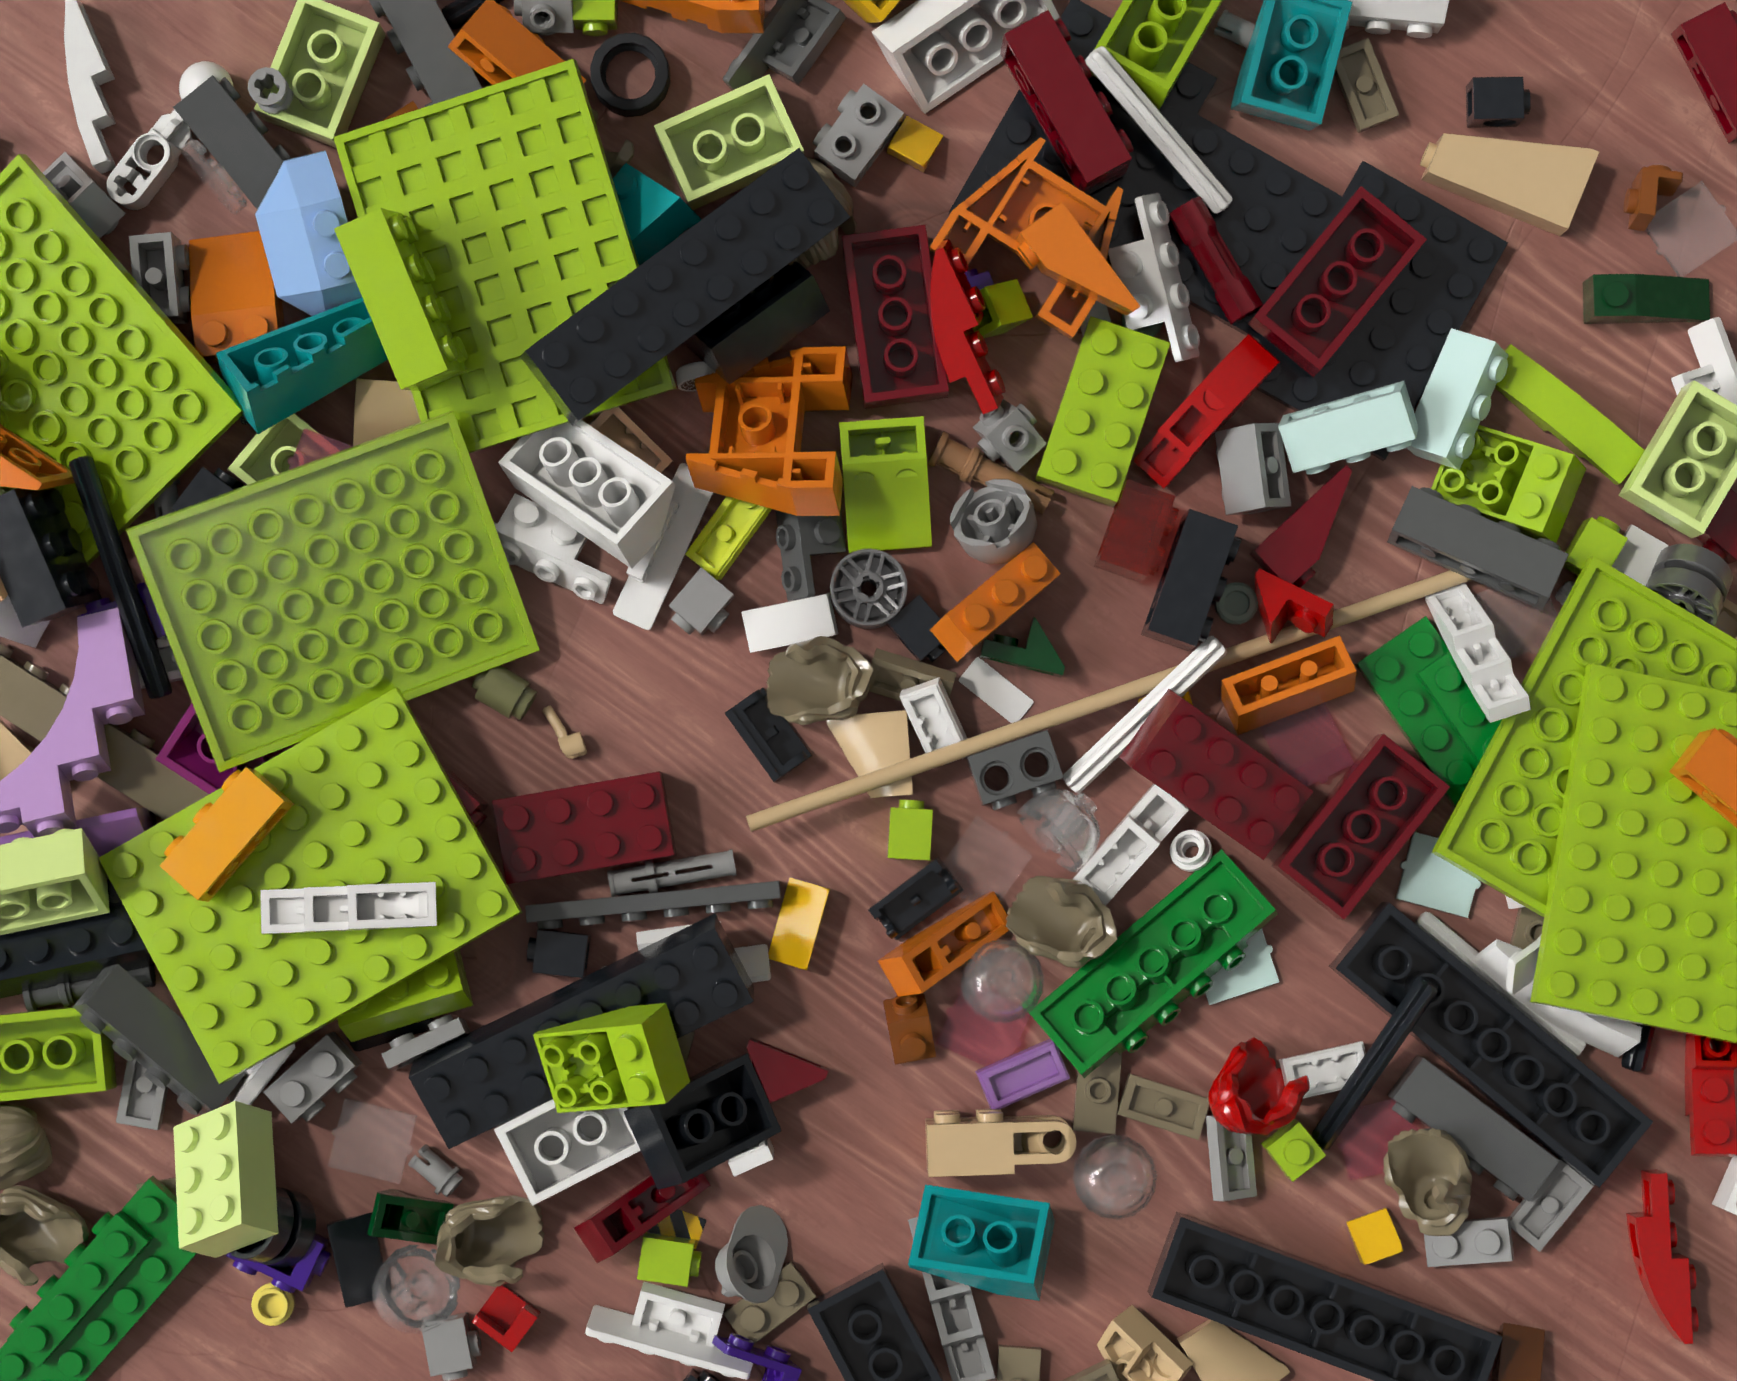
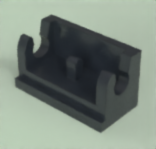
M761 688L726 711L725 715L775 783L812 755L784 717L770 713V709L767 708V702H765L767 693L764 688Z
M938 856L871 906L868 911L875 920H879L886 929V934L891 939L895 938V940H898L964 889Z

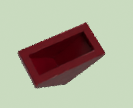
M752 1037L746 1047L770 1103L825 1080L829 1071L827 1067Z

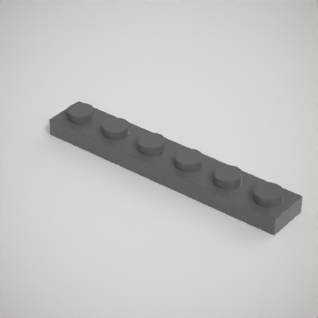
M780 881L526 905L527 923L537 922L538 930L562 928V919L579 918L580 926L605 923L604 915L620 913L622 922L647 919L646 911L663 909L664 917L689 915V907L705 905L706 913L731 911V903L747 901L748 909L773 907L774 898H781Z

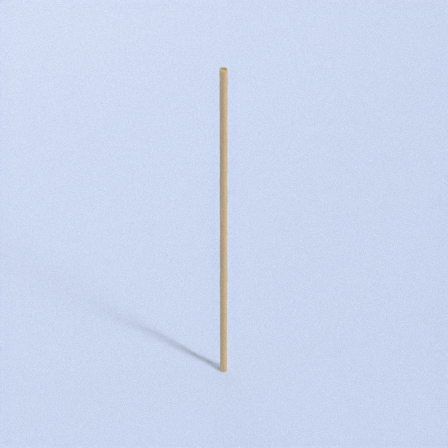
M1449 570L1340 608L1333 613V626L1331 629L1469 582L1471 579ZM1292 625L1281 629L1272 644L1269 642L1266 634L1226 648V656L1209 672L1317 634L1314 632H1303ZM1177 666L747 815L746 819L751 832L1148 694Z

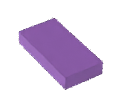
M1051 1039L975 1071L991 1109H1001L1070 1079L1058 1047Z

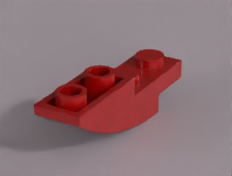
M950 239L942 241L935 251L931 272L930 300L935 340L950 383L966 377L984 415L999 408L1004 398L1002 394L1006 392L1005 385L998 370L994 369L991 371L985 355L988 354V348L982 334L979 331L974 332L972 329L978 326L984 317L983 310L986 309L984 298L977 286L971 287L965 274L968 271V264L962 250L959 247L953 248Z
M1248 334L1157 430L1158 433L1133 461L1163 489L1167 488L1219 428L1228 422L1278 366L1280 361L1251 334Z
M1686 1033L1685 1116L1690 1118L1691 1156L1734 1157L1737 1155L1734 1070L1737 1068V1044Z
M1641 1170L1643 1212L1626 1213L1628 1235L1635 1266L1648 1299L1660 1320L1675 1339L1683 1344H1693V1332H1697L1699 1327L1697 1309L1695 1306H1691V1290L1696 1288V1271L1694 1265L1689 1264L1688 1257L1680 1253L1671 1252V1248L1677 1246V1229L1675 1223L1670 1222L1669 1205H1674L1675 1203L1674 1183L1672 1179H1668V1173L1661 1170Z

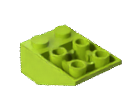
M924 416L839 422L849 553L861 549L887 551L932 547Z
M1478 425L1474 435L1475 444L1473 451L1467 459L1463 460L1460 470L1441 464L1431 489L1439 492L1444 497V500L1457 506L1466 504L1478 509L1483 514V517L1496 523L1499 521L1509 522L1517 526L1522 531V534L1534 539L1544 538L1556 543L1587 468L1574 454Z
M666 1003L629 1006L533 1034L557 1113L666 1104L690 1082Z

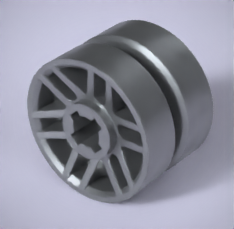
M1675 544L1664 548L1660 552L1646 587L1715 626L1723 607V602L1732 584L1733 575L1729 565L1716 553L1697 545Z
M861 549L850 553L838 563L831 577L830 592L833 606L842 619L855 627L875 629L886 625L889 620L902 610L906 600L907 579L903 568L891 555L880 550ZM868 581L877 587L876 592L871 597L861 592V587Z

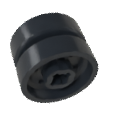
M276 1186L279 1234L230 1253L239 1259L277 1268H287L299 1262L309 1250L316 1231V1214L309 1198L300 1192Z

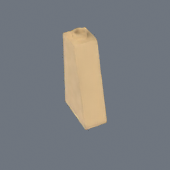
M1443 133L1436 144L1429 142L1424 151L1420 166L1426 169L1421 180L1561 236L1569 229L1599 151L1590 148Z

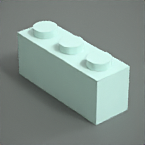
M1451 328L1414 413L1419 429L1416 439L1411 440L1412 444L1406 448L1415 456L1460 470L1463 460L1471 455L1475 444V432L1480 421L1487 417L1491 408L1490 397L1496 383L1504 378L1508 367V354L1497 342Z
M1401 381L1283 415L1278 428L1293 473L1305 470L1306 474H1316L1328 469L1330 463L1346 459L1347 463H1355L1371 456V451L1385 447L1388 452L1404 449L1412 444L1411 440L1416 439L1419 426L1405 382Z

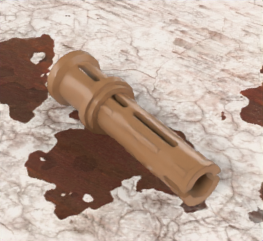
M942 432L927 465L934 467L937 464L959 475V480L964 483L966 481L970 483L971 480L987 486L985 482L992 479H1008L1018 483L1031 499L1035 511L1043 515L1054 490L983 457L984 452H981L980 448L976 446L973 449L968 448L950 439L949 433Z

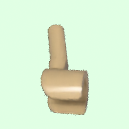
M552 706L545 707L542 712L556 732L560 749L567 758L574 759L587 754L581 732L568 735L566 728Z

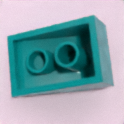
M1264 0L1239 72L1230 109L1307 131L1321 125L1352 2L1348 0Z
M925 1185L908 1266L912 1269L998 1295L1040 1301L1055 1224L1050 1203Z

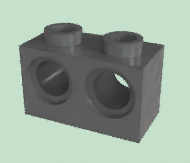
M1048 730L966 757L981 804L991 803L993 810L1017 803L1015 794L1031 789L1033 797L1056 790L1055 781L1064 778ZM1031 753H1039L1047 760V770L1041 777L1030 776L1024 768V761ZM990 767H1001L1007 773V785L1000 791L989 789L984 782L985 772Z

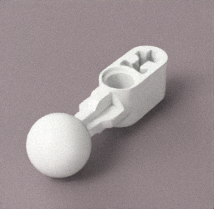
M210 61L194 63L181 76L179 82L180 97L184 99L212 75L218 82L226 77L233 86L232 79L229 73L219 64ZM175 109L171 114L162 115L148 133L136 139L107 179V191L110 197L127 209L139 210L150 203L177 167L179 155L192 139L190 127ZM162 145L164 147L163 159L158 164L149 165L147 162L148 151L153 146ZM137 166L141 167L143 170L148 172L150 176L148 178L144 177L141 173L136 171L135 168ZM127 181L137 188L135 194L131 195L123 188Z

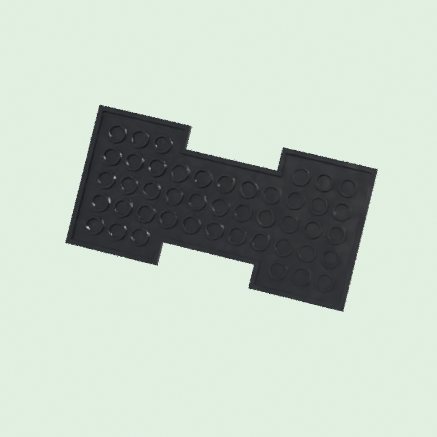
M1070 0L1060 17L1071 36V41L1067 42L1074 56L1081 55L1086 60L1095 49L1112 18L1080 0ZM1187 62L1159 111L1231 194L1232 201L1224 211L1215 214L1209 208L1208 210L1216 222L1219 234L1243 275L1249 279L1263 305L1360 186L1427 239L1314 377L1248 325L1260 309L1232 325L1230 324L1216 300L1215 292L1189 247L1183 243L1169 219L1168 228L1171 240L1179 252L1178 268L1181 281L1189 292V304L1245 336L1251 334L1280 361L1278 366L1261 383L1257 390L1295 412L1401 381L1405 382L1414 410L1426 388L1451 328L1460 329L1508 242L1365 161L1360 163L1343 195L1337 194L1199 116L1198 112L1217 78ZM1092 76L1088 81L1096 94L1102 92L1108 100L1113 112L1108 117L1116 131L1122 128L1134 149L1133 152L1129 153L1132 159L1126 174L1089 194V196L1105 205L1118 186L1123 189L1109 245L1110 249L1144 239L1135 204L1136 197L1159 193L1161 200L1168 208V212L1171 213L1179 206L1198 197V195L1100 80ZM1020 89L948 215L1040 137L1046 141L1034 161L1073 185ZM1108 253L1106 261L1111 266V261ZM1385 447L1370 453L1384 461L1390 452Z

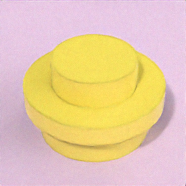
M267 1283L254 1293L251 1307L258 1321L265 1325L276 1326L290 1318L294 1311L295 1300L292 1293Z

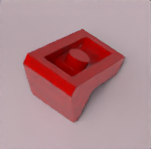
M1260 568L1255 574V593L1269 642L1271 644L1274 642L1287 620L1291 621L1295 627L1303 632H1314L1325 638L1333 626L1334 604Z

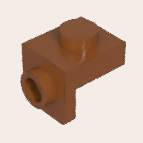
M1651 165L1641 168L1632 182L1631 188H1628L1625 194L1623 211L1629 214L1628 229L1646 230L1656 215L1657 195L1673 196L1683 182L1682 172L1671 171L1669 167L1664 165Z
M924 993L901 997L896 996L895 998L884 1000V1010L895 1065L936 1057Z

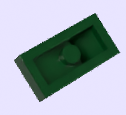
M1035 617L1031 620L1025 649L1017 647L1018 639L994 634L993 641L987 639L983 641L979 658L1057 677H1062L1064 674L1065 666Z
M396 1189L377 1192L367 1234L374 1237L437 1245L440 1227L446 1220V1214L453 1209L454 1204L445 1200L410 1196Z

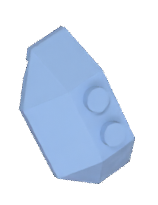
M326 151L284 160L259 205L255 216L277 297L313 316L361 298L362 295L334 228L348 222Z

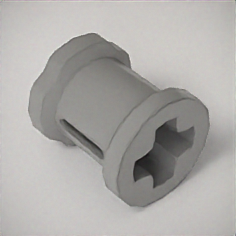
M261 68L255 71L248 81L249 94L258 103L261 110L268 114H278L289 108L293 92L279 71L274 68ZM273 84H275L279 89L278 93H270L268 98H266L262 93L263 89H271Z

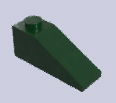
M1593 274L1582 283L1584 324L1705 322L1710 319L1709 279L1646 274Z

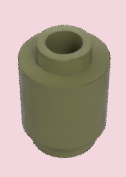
M501 665L479 673L472 684V688L477 690L476 700L508 719L513 716L520 721L530 709L538 693L530 687L531 683Z

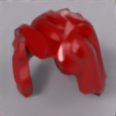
M1253 1037L1247 1042H1240L1231 1050L1219 1075L1213 1081L1209 1091L1208 1102L1216 1121L1228 1131L1268 1135L1274 1129L1283 1127L1295 1119L1304 1095L1310 1090V1082L1308 1076H1302L1296 1080L1289 1081L1285 1086L1281 1068L1276 1067L1275 1060L1269 1057V1051L1262 1041Z

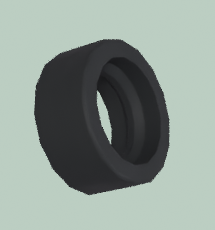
M620 33L605 40L596 50L590 65L591 83L599 101L611 112L625 117L643 116L655 110L666 98L671 83L668 60L662 48L651 38L638 33ZM624 51H636L644 54L651 60L655 68V80L651 89L645 95L636 99H625L617 96L610 90L606 82V70L609 62L616 55Z

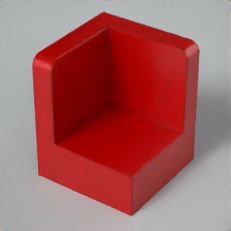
M503 1284L497 1286L471 1322L510 1352H513L541 1312Z

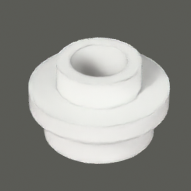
M1186 830L1179 833L1173 839L1170 846V856L1174 864L1181 870L1188 872L1198 871L1210 861L1212 845L1204 833L1198 830ZM1197 846L1199 851L1196 856L1192 858L1185 856L1186 850L1189 847Z

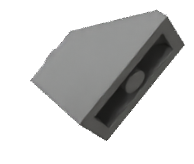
M66 152L43 172L45 177L99 239L111 233L116 228L119 220L126 214Z

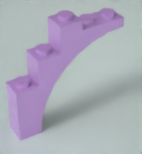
M118 607L77 617L79 648L73 682L63 709L46 737L21 765L0 781V833L13 832L20 825H24L36 838L54 834L61 829L77 828L70 781H88L96 778L99 773L111 771L104 724H125L131 721L133 717L145 714L136 658Z

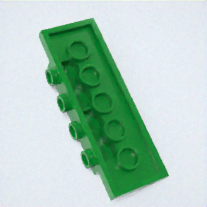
M1425 616L1355 665L1426 768L1450 786L1445 795L1455 808L1502 719L1492 723L1489 722L1461 675L1447 645L1427 616Z
M1221 849L1210 859L1205 867L1195 871L1118 936L1117 940L1098 959H1091L1034 1007L1029 1014L1082 1077L1086 1078L1115 1052L1120 1055L1125 1050L1129 1053L1139 1050L1149 1039V1036L1146 1034L1148 1030L1158 1022L1162 1026L1172 1022L1181 1012L1178 1005L1190 995L1194 999L1204 995L1213 985L1211 977L1219 970L1224 968L1226 971H1230L1237 967L1246 956L1243 952L1248 947L1246 941L1278 915L1277 910Z
M154 1176L150 1177L123 1209L115 1215L108 1211L91 1229L96 1235L93 1241L87 1247L80 1243L64 1260V1263L69 1267L60 1278L53 1274L36 1292L42 1298L32 1310L25 1306L12 1319L9 1326L14 1331L0 1349V1381H87L198 1254L179 1249L177 1196Z

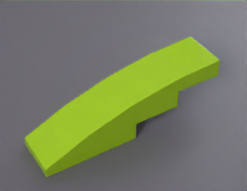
M1512 344L1508 345L1504 350L1508 354L1507 371L1504 378L1496 383L1495 388L1543 431H1550L1579 458H1586L1615 485L1621 484L1637 465L1645 450L1549 371Z

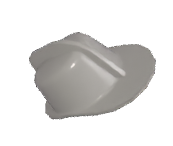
M763 1205L751 1206L738 1217L729 1242L719 1251L715 1260V1271L722 1285V1295L726 1297H742L744 1300L755 1304L764 1303L774 1295L787 1253L788 1238L786 1227L781 1217L773 1209Z

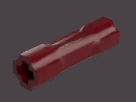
M1201 196L1191 199L1169 213V219L1183 243L1189 247L1215 292V298L1230 324L1232 325L1263 306L1262 301L1249 279L1243 275L1219 234L1216 222Z

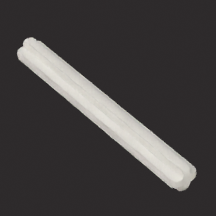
M1100 46L1094 49L1085 60L1089 69L1194 192L1201 196L1203 202L1212 213L1217 214L1224 211L1232 201L1231 194L1106 47Z
M1209 636L1206 642L1201 643L1063 774V779L1067 786L1076 793L1082 792L1122 754L1168 688L1182 697L1226 656L1227 650L1224 645L1214 636Z
M1424 912L1415 921L1418 927L1572 1055L1577 1057L1581 1054L1587 1043L1546 1021L1505 991L1475 964V957L1479 953L1430 912Z

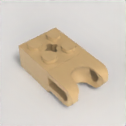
M985 1108L976 1109V1117H960L959 1110L934 1111V1118H925L928 1177L1015 1174L1014 1165L1057 1164L1065 1162L1071 1158L1076 1149L1077 1141L1072 1128L1062 1117L1056 1115L1003 1116L1001 1109ZM1054 1130L1061 1132L1060 1142L1056 1146L1048 1147L1043 1144V1138L1047 1132Z

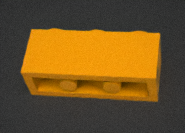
M245 767L243 771L238 769L233 772L221 787L224 791L214 804L209 802L204 805L193 818V822L196 825L185 837L180 835L174 839L164 852L167 858L161 863L160 867L199 901L209 902L294 805L290 799L257 770Z

